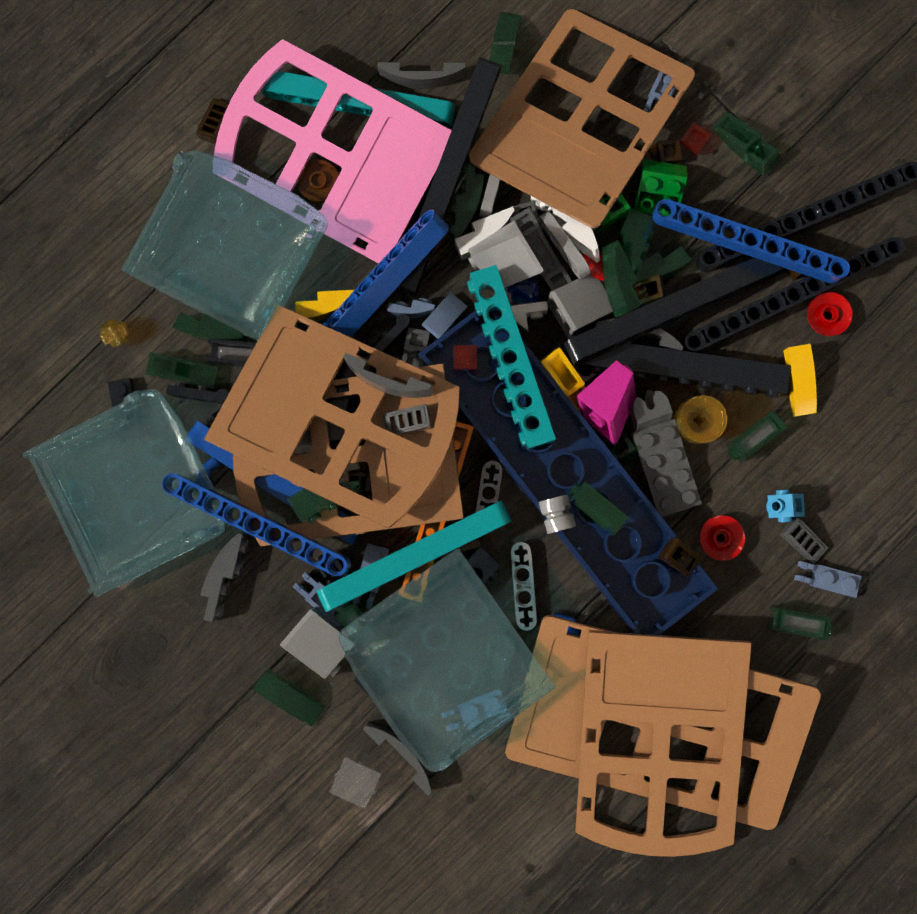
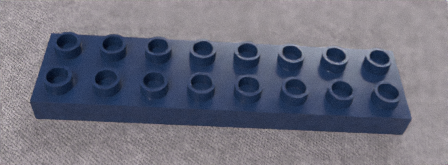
M475 310L419 353V359L425 366L444 364L446 381L460 387L459 410L471 426H474V430L544 520L547 518L542 515L539 502L568 494L571 505L568 511L574 515L576 526L554 533L633 634H662L718 590V588L698 563L691 575L687 577L657 558L669 538L678 537L524 341L523 344L556 440L530 450L527 449L526 445L522 446L518 433L522 432L519 423H514L511 411L514 410L512 402H507L503 389L507 388L505 381H500L496 370L499 367L497 358L493 359L489 350V346L492 345L490 337H485L481 324L485 323L482 315L478 316ZM491 311L489 313V317L493 320H498L502 317L499 311ZM499 332L496 338L501 342H505L509 339V336L505 332ZM511 353L505 354L503 357L504 361L509 364L516 361L515 355ZM520 375L511 377V382L514 385L524 383ZM526 396L518 399L522 407H529L531 405V400ZM529 418L526 420V426L529 429L538 428V421L534 418Z

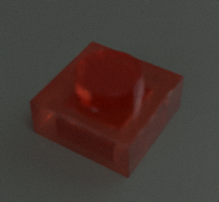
M693 123L680 140V143L698 155L710 139L711 134L696 123Z
M454 345V370H477V345Z

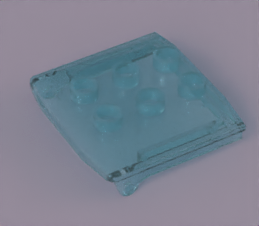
M196 150L189 151L188 153L181 151L173 161L172 168L174 171L165 191L121 269L124 273L163 294L258 341L277 305L285 307L328 227V221L322 213L298 195L229 160Z
M155 389L139 390L130 393L121 404L22 454L24 458L30 459L91 586L87 591L89 594L94 593L95 597H99L221 535L225 531L226 524L224 521L166 493L162 488L163 478L173 473L186 476L216 491L181 419L161 392ZM177 478L172 483L174 490L179 487ZM196 488L192 492V497L194 500H197L200 493ZM217 498L212 502V507L216 511L220 506Z
M459 548L357 618L339 633L340 644L354 674L401 743L427 770L432 772H438L450 766L459 756L556 688Z

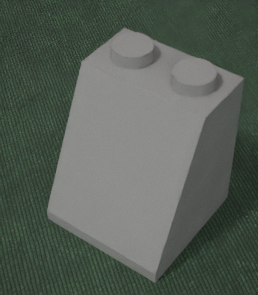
M514 221L468 249L471 255L468 260L475 270L497 265L504 288L544 271Z
M588 274L581 279H577L550 292L547 305L566 336H577L595 326L597 322L615 314L617 302L613 295H608L606 292L604 281Z
M314 607L306 613L281 642L280 646L322 678L326 679L329 675L333 677L340 670L341 666L339 663L344 657L348 660L357 650L353 647L357 641L342 628H338Z

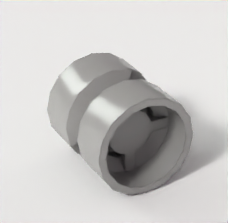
M568 494L539 502L541 513L547 518L544 521L547 534L576 526L574 515L568 511L571 508Z

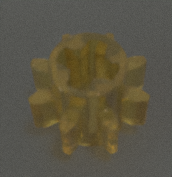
M111 319L101 325L102 330L99 332L101 334L99 337L104 345L110 343L112 347H117L126 342L128 329L123 321L118 323L115 319Z

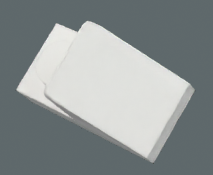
M547 301L511 306L518 329L527 334V317H530L531 320L543 318V315H546L548 311Z

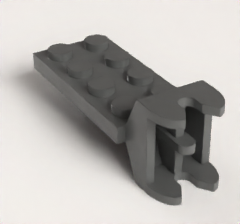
M646 390L644 400L639 397L634 400L633 407L628 416V422L634 429V432H631V436L654 508L661 517H665L702 503L676 420L674 418L671 419L673 412L669 400L661 391H655L654 393L651 390Z

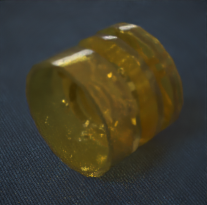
M705 395L686 400L679 405L674 414L681 439L692 444H702L716 440L726 429L728 419L726 409L721 402ZM697 416L703 420L699 427L696 422H693V418H697Z

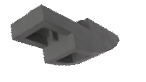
M238 533L220 551L208 571L200 596L209 597L204 616L206 621L214 622L218 621V617H222L224 611V604H222L223 595H227L229 590L227 578L236 579L237 575H240L242 572V553H246L249 542L246 539L247 534Z

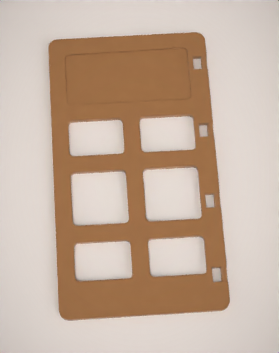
M547 615L542 619L506 745L505 754L508 759L579 779L588 632L613 631L580 624L554 615ZM568 627L580 629V636L567 633ZM593 658L592 671H600L601 659ZM749 668L747 689L780 697V702L766 742L760 743L743 738L741 756L759 760V765L746 803L743 805L737 804L736 822L765 830H772L778 824L821 695L814 685L792 681ZM781 684L792 686V692L788 693L779 690ZM607 720L601 721L600 737L604 728V724ZM616 721L640 728L633 756H651L654 725L644 722ZM673 725L671 727V737L708 747L704 761L719 762L722 760L723 728L714 727L709 729L701 726ZM588 728L587 741L595 740L596 729ZM599 773L597 775V784L644 797L649 796L650 780L645 779L642 775ZM697 780L695 789L692 791L667 785L665 802L717 816L719 799L711 796L716 781Z

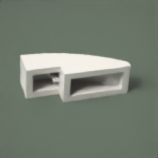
M513 207L473 222V232L455 239V247L461 261L471 257L468 249L511 222L510 218L514 217L515 211Z
M553 208L554 218L575 247L598 263L600 261L599 249L592 229Z

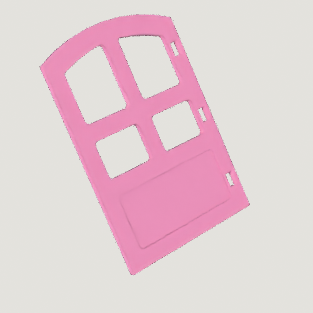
M282 39L251 68L234 93L218 132L214 151L213 174L379 264L400 241L437 171L452 130ZM286 63H290L327 83V88L305 127H301L255 102V97L263 86ZM345 94L373 108L368 122L353 150L350 152L322 138L329 120L342 96ZM245 117H250L296 142V146L274 186H270L235 167L233 164L239 132ZM313 153L319 154L342 168L325 203L319 211L291 197V192ZM240 173L250 178L247 185L236 180ZM298 206L309 211L307 217L295 212ZM357 238L368 243L366 250L354 244Z

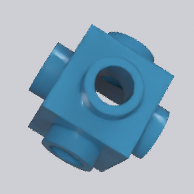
M777 490L776 495H767L766 508L769 518H778V522H792V517H805L804 494H790V490Z

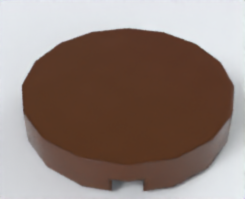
M315 159L309 163L307 162L297 181L298 190L309 202L325 203L339 173L335 166L327 160Z

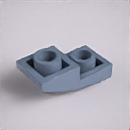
M450 293L424 321L422 326L438 339L444 335L468 306Z
M419 298V301L413 299L411 308L404 302L396 301L395 304L389 302L387 312L389 316L393 317L405 314L409 318H420L429 316L435 310V305L432 304V301L424 298Z

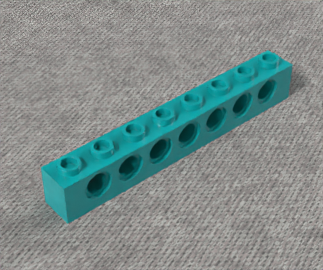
M497 265L470 273V281H467L470 294H475L477 302L474 303L478 316L482 315L485 323L481 324L485 337H490L492 345L489 346L492 358H497L499 367L496 368L500 381H505L507 388L503 390L507 402H512L514 408L511 411L515 424L519 423L522 432L518 433L521 444L522 446L526 445L527 449L530 450L554 442L556 438ZM489 289L494 292V296L492 298H485L481 293ZM491 311H499L502 317L498 320H493L489 317V313ZM499 332H505L508 334L509 339L501 342L496 338V335ZM505 354H514L516 361L512 364L505 362L503 358ZM520 375L524 383L514 385L511 382V377ZM526 396L531 400V405L529 407H522L518 399ZM529 418L536 419L538 421V428L529 429L526 426V420Z

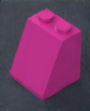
M617 360L577 395L581 415L591 427L613 445L618 442L633 407V402L636 399L634 373L629 366H623Z

